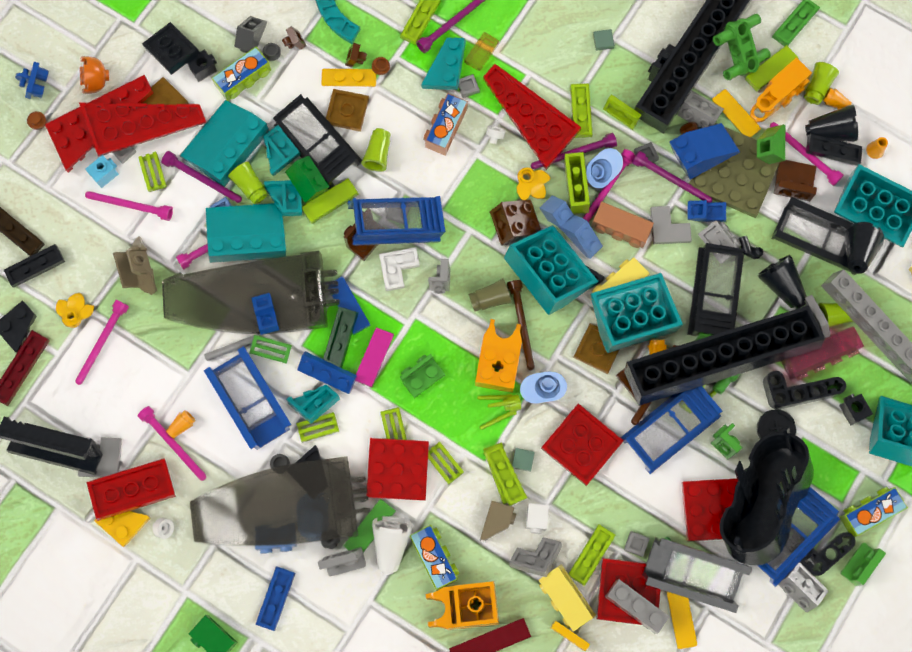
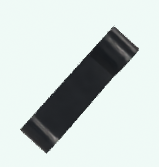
M772 371L764 377L763 386L769 406L773 409H784L836 397L845 391L846 382L840 377H833L787 387L784 375L779 371ZM770 377L776 378L778 384L773 385L770 382ZM832 385H833V386H837V388H838V389L832 388V389L827 390V388H829V387L832 386ZM813 387L819 389V396L813 393ZM794 391L801 394V400L795 398ZM776 395L783 399L782 404L776 402Z

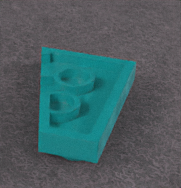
M446 38L421 84L422 89L458 90L466 44L465 38Z

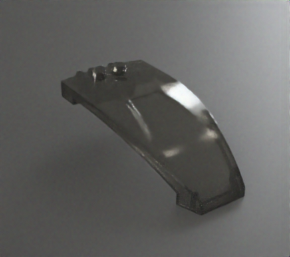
M312 251L300 253L301 255L246 262L184 275L180 272L162 280L164 318L169 321L208 330L260 334L251 298L270 293L279 330L267 334L327 328V307L339 305L340 300H326L327 295L338 294L339 289L332 288L338 286V281H324V277L337 275V270H323L321 252Z
M348 456L279 466L239 478L190 501L194 542L214 546H279L357 537L356 515L369 513L370 508L355 509L354 503L366 502L369 499L368 496L353 498V495L364 494L368 491L367 488L352 490V483H362L366 481V477L351 478Z

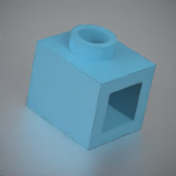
M103 155L85 168L101 188L119 175L115 169L117 165L111 158L107 160Z

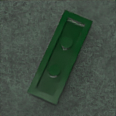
M342 307L338 308L323 360L342 368L359 312Z

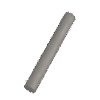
M254 335L204 354L206 361L238 350L243 346L251 345Z

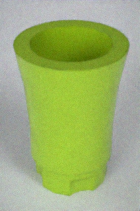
M816 62L810 82L805 90V101L810 104L820 105L833 81L838 76L839 70L831 64Z
M382 128L373 130L366 153L361 162L365 168L378 172L387 169V156L391 136L389 131Z
M250 162L240 164L228 175V178L239 187L254 205L260 203L268 196L264 185L255 174Z
M837 303L818 304L829 323V327L854 322Z

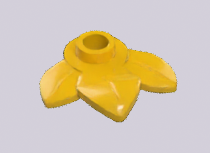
M528 167L522 168L517 175L519 181L516 188L518 196L522 200H527L530 195L537 199H544L546 196L544 184L551 179L550 176L543 170L534 171ZM528 175L530 179L525 180L523 176Z
M81 293L71 295L68 301L58 300L56 304L57 314L62 317L64 325L70 328L79 326L81 320L89 318L94 311V305H85V299Z

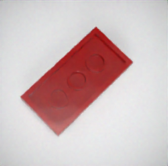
M165 458L86 482L97 521L176 497Z

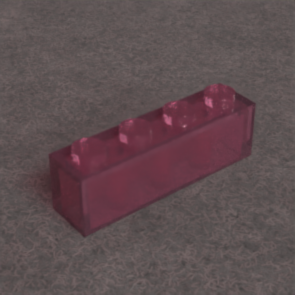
M852 326L825 338L820 349L783 360L781 363L790 381L795 378L799 381L808 377L807 373L813 370L815 373L826 369L825 365L829 363L833 366L842 362V358L847 355L849 358L860 354L859 350L864 345L855 327Z

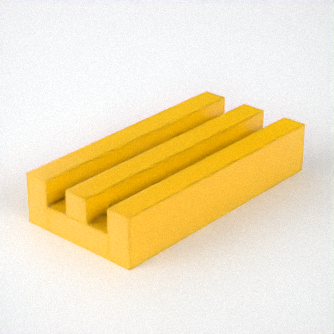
M554 621L550 627L583 651L588 649L590 645L588 642L559 622Z

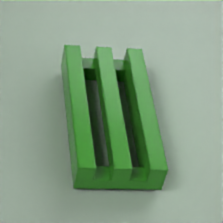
M254 335L249 353L287 364L292 345ZM257 340L285 347L287 350L282 351L257 344L256 342ZM257 347L285 355L284 359L254 351V349Z

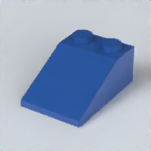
M722 123L686 132L669 141L675 157L690 180L740 153Z

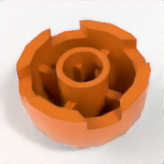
M81 56L80 61L84 63L83 67H80V84L85 85L82 93H97L104 88L105 81H109V70H105L104 64L99 59Z

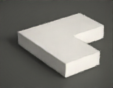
M416 247L379 254L386 291L405 288L401 270L420 267Z

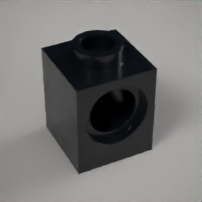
M205 49L187 63L198 82L217 72L215 67L217 62L212 54L208 55ZM202 63H207L204 67H200Z
M853 393L843 398L844 403L839 405L850 426L873 415L862 394L855 396ZM852 404L857 405L858 412L852 410Z

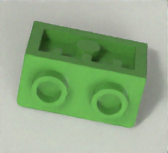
M431 354L428 356L423 355L417 360L418 364L412 368L409 366L401 372L400 380L414 399L445 376V373L435 362Z
M733 423L729 426L725 424L712 436L715 439L711 442L727 460L743 448L739 445L740 442L736 437L728 434L735 427Z
M862 543L840 573L855 586H862L886 553L880 548L872 549L866 543Z

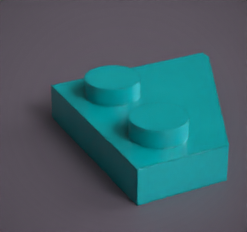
M291 180L264 181L266 191L283 217L302 216L301 196Z

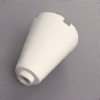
M384 516L380 521H377L378 518H375L372 521L378 569L383 574L391 575L399 568L412 531V522L409 521V524H407L403 518Z

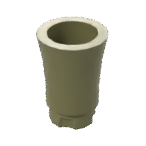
M504 278L476 290V293L469 294L474 312L512 303Z

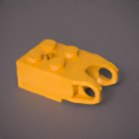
M796 57L770 80L764 92L757 98L756 104L752 107L750 117L756 123L763 122L782 106L784 108L788 106L795 95L799 96L805 90L804 87L810 82L809 77L812 72ZM757 108L761 113H765L762 118L754 115V111Z
M491 319L489 328L483 336L475 386L513 393L522 345L520 335L521 324L516 325V329L510 337L501 338L495 332V320ZM499 365L502 369L496 372L495 368L492 367Z
M494 581L443 587L434 593L426 594L427 600L441 601L445 604L444 615L441 618L428 622L429 628L440 627L447 630L499 625ZM476 600L479 604L481 603L478 610L471 608V605H474Z

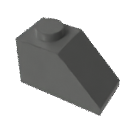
M252 16L248 17L237 26L234 47L239 48L245 53L254 47H258L267 21Z

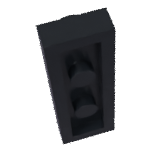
M810 134L807 136L806 153L858 166V164H861L863 146Z
M54 244L4 269L10 285L14 288L64 263L65 260L58 246Z

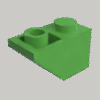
M782 124L767 128L757 139L758 159L767 164L785 161L786 125Z

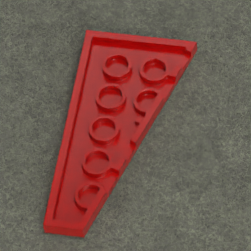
M494 64L483 76L484 82L547 170L581 131V127L498 65Z
M143 75L88 103H143L154 92L147 77ZM81 107L45 124L68 173L79 160L82 161L86 157L85 155L92 148H95Z
M79 102L98 157L206 123L200 104H94Z

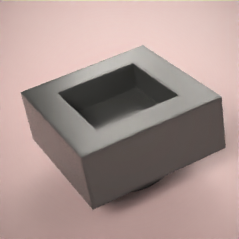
M652 142L634 149L635 155L640 150L653 163L659 160Z

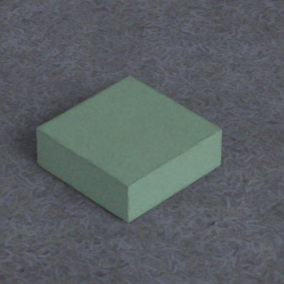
M612 29L593 32L596 51L614 49Z
M516 448L512 467L531 472L535 452Z

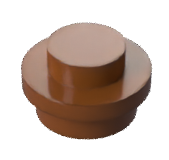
M378 57L372 62L374 73L378 75L388 73L390 63L386 58Z
M32 112L27 117V124L34 130H40L46 124V117L41 112Z

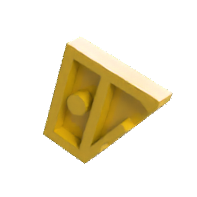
M128 511L100 521L96 519L94 521L122 547H125L150 520V517Z

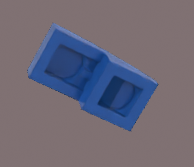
M688 201V220L700 222H714L717 220L719 222H726V202Z
M270 293L252 297L260 334L278 331V321Z

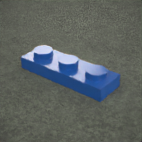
M306 351L302 354L297 369L347 394L351 393L357 375Z

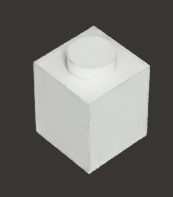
M528 504L526 529H530V533L542 534V530H547L549 505Z

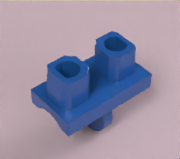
M38 62L33 63L30 76L28 75L29 70L25 68L22 73H16L15 76L20 81V87L24 88L25 83H28L25 96L28 99H31V96L41 98L43 96L45 86L35 84V81L38 79L46 82L49 71L39 67L40 63Z

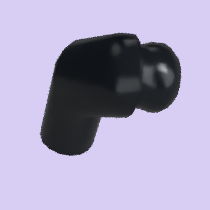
M748 236L738 239L741 243V249H744V255L752 259H759L764 252L761 247L755 248L750 246Z

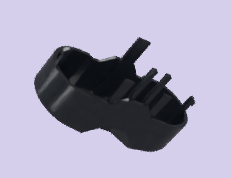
M784 427L783 432L772 433L761 438L749 455V467L744 469L741 461H739L735 469L738 482L735 487L732 505L725 509L720 520V533L729 554L736 561L746 565H763L773 561L780 555L790 537L792 518L798 503L807 496L813 480L814 469L808 447L801 438L791 434L788 427Z

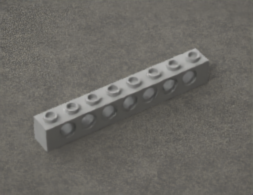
M844 269L833 273L821 287L912 384V342Z

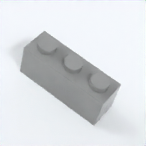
M619 579L614 582L605 595L608 600L654 634L660 632L670 617Z

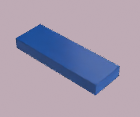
M343 276L326 285L338 308L342 307L359 312L353 330L354 335L371 326Z
M276 566L255 625L272 631L276 630L296 573Z

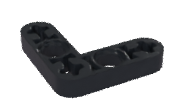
M791 527L790 532H793L792 538L795 541H801L792 547L791 545L794 542L792 539H788L785 546L793 553L805 539ZM848 532L840 533L818 553L813 548L800 563L813 576H820L853 549L856 543L855 537ZM842 537L849 539V546L843 545L841 548L837 547V545H840L843 542ZM829 548L833 549L836 553V557L833 560L828 559L826 556V551ZM813 555L814 558H812L811 560L813 561V563L820 564V566L818 567L820 571H813L812 568L814 567V565L812 564V562L808 561L806 563L805 560L809 559Z

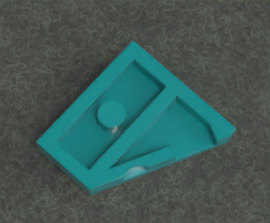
M279 125L263 136L267 148L266 153L269 159L270 173L273 176L301 155Z
M324 385L315 390L303 392V396L294 399L291 396L286 399L293 409L312 424L337 403L340 397L329 386Z

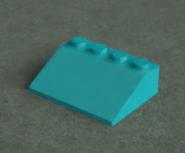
M225 100L181 153L180 157L225 187L230 181L228 178L230 172L248 159L264 139L263 136L269 132L267 123L253 113Z
M858 164L852 171L842 191L834 213L853 223H872L875 228L882 230L884 239L903 248L912 231V190Z
M275 203L206 208L210 263L286 257L283 215Z
M553 225L511 244L504 256L506 262L548 315L562 309L598 283L595 276Z
M662 273L590 294L599 334L607 353L675 333L683 325Z
M883 396L879 397L870 435L869 454L912 466V405Z

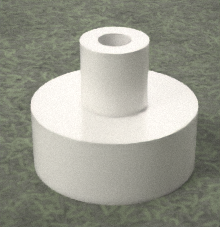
M489 125L486 134L491 137L490 143L497 144L498 139L504 138L506 130L498 126Z
M159 518L153 524V533L156 537L167 539L172 535L174 524L170 519Z

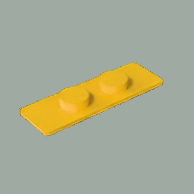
M322 69L321 84L322 86L375 87L376 73L372 69Z
M726 89L712 98L715 104L724 108L722 112L743 135L751 138L761 130V127Z
M667 592L677 648L684 649L697 646L688 598Z

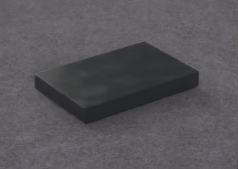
M171 22L142 43L143 47L171 75L200 54L198 48Z

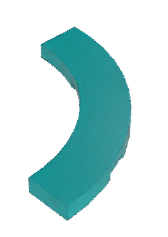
M316 0L318 10L330 29L343 40L353 44L361 30L360 26L351 22L340 12L335 0Z

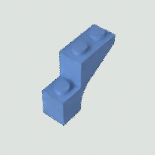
M552 195L540 207L547 221L560 228L587 258L591 259L603 247L588 221L574 215L566 201Z

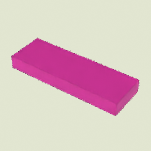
M376 327L356 373V382L371 388L373 387L394 334Z

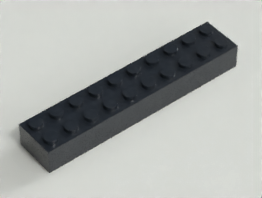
M752 0L705 1L635 106L634 110L642 115L639 118L640 120L663 134L681 109L684 101L721 48V46L714 44L713 37L723 32L728 22L740 19Z
M808 305L628 361L624 372L640 406L820 349L825 337Z

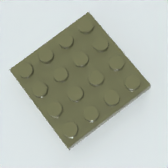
M725 127L740 153L692 178L689 184L712 197L714 201L726 202V206L756 218L780 162L767 164L758 159L757 140Z

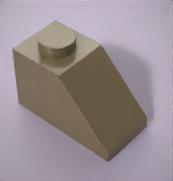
M491 501L480 541L484 542L508 529L510 524L513 525L516 518V513H513L514 507Z

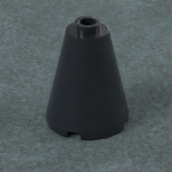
M848 105L809 120L808 124L805 125L806 136L814 134L839 141H857L858 122H856L855 118L857 116L855 106Z
M858 222L852 224L846 230L847 265L851 272L861 274L867 271L884 243V234L880 228H875L870 222Z
M790 254L782 257L775 264L772 263L759 273V279L790 308L795 307L798 309L806 304L805 297L807 295Z

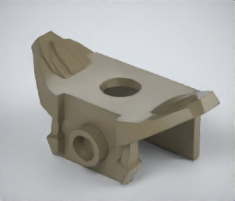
M138 236L126 252H114L113 256L122 288H140L142 291L152 295L157 291L153 269H151L146 252L147 248L142 238Z

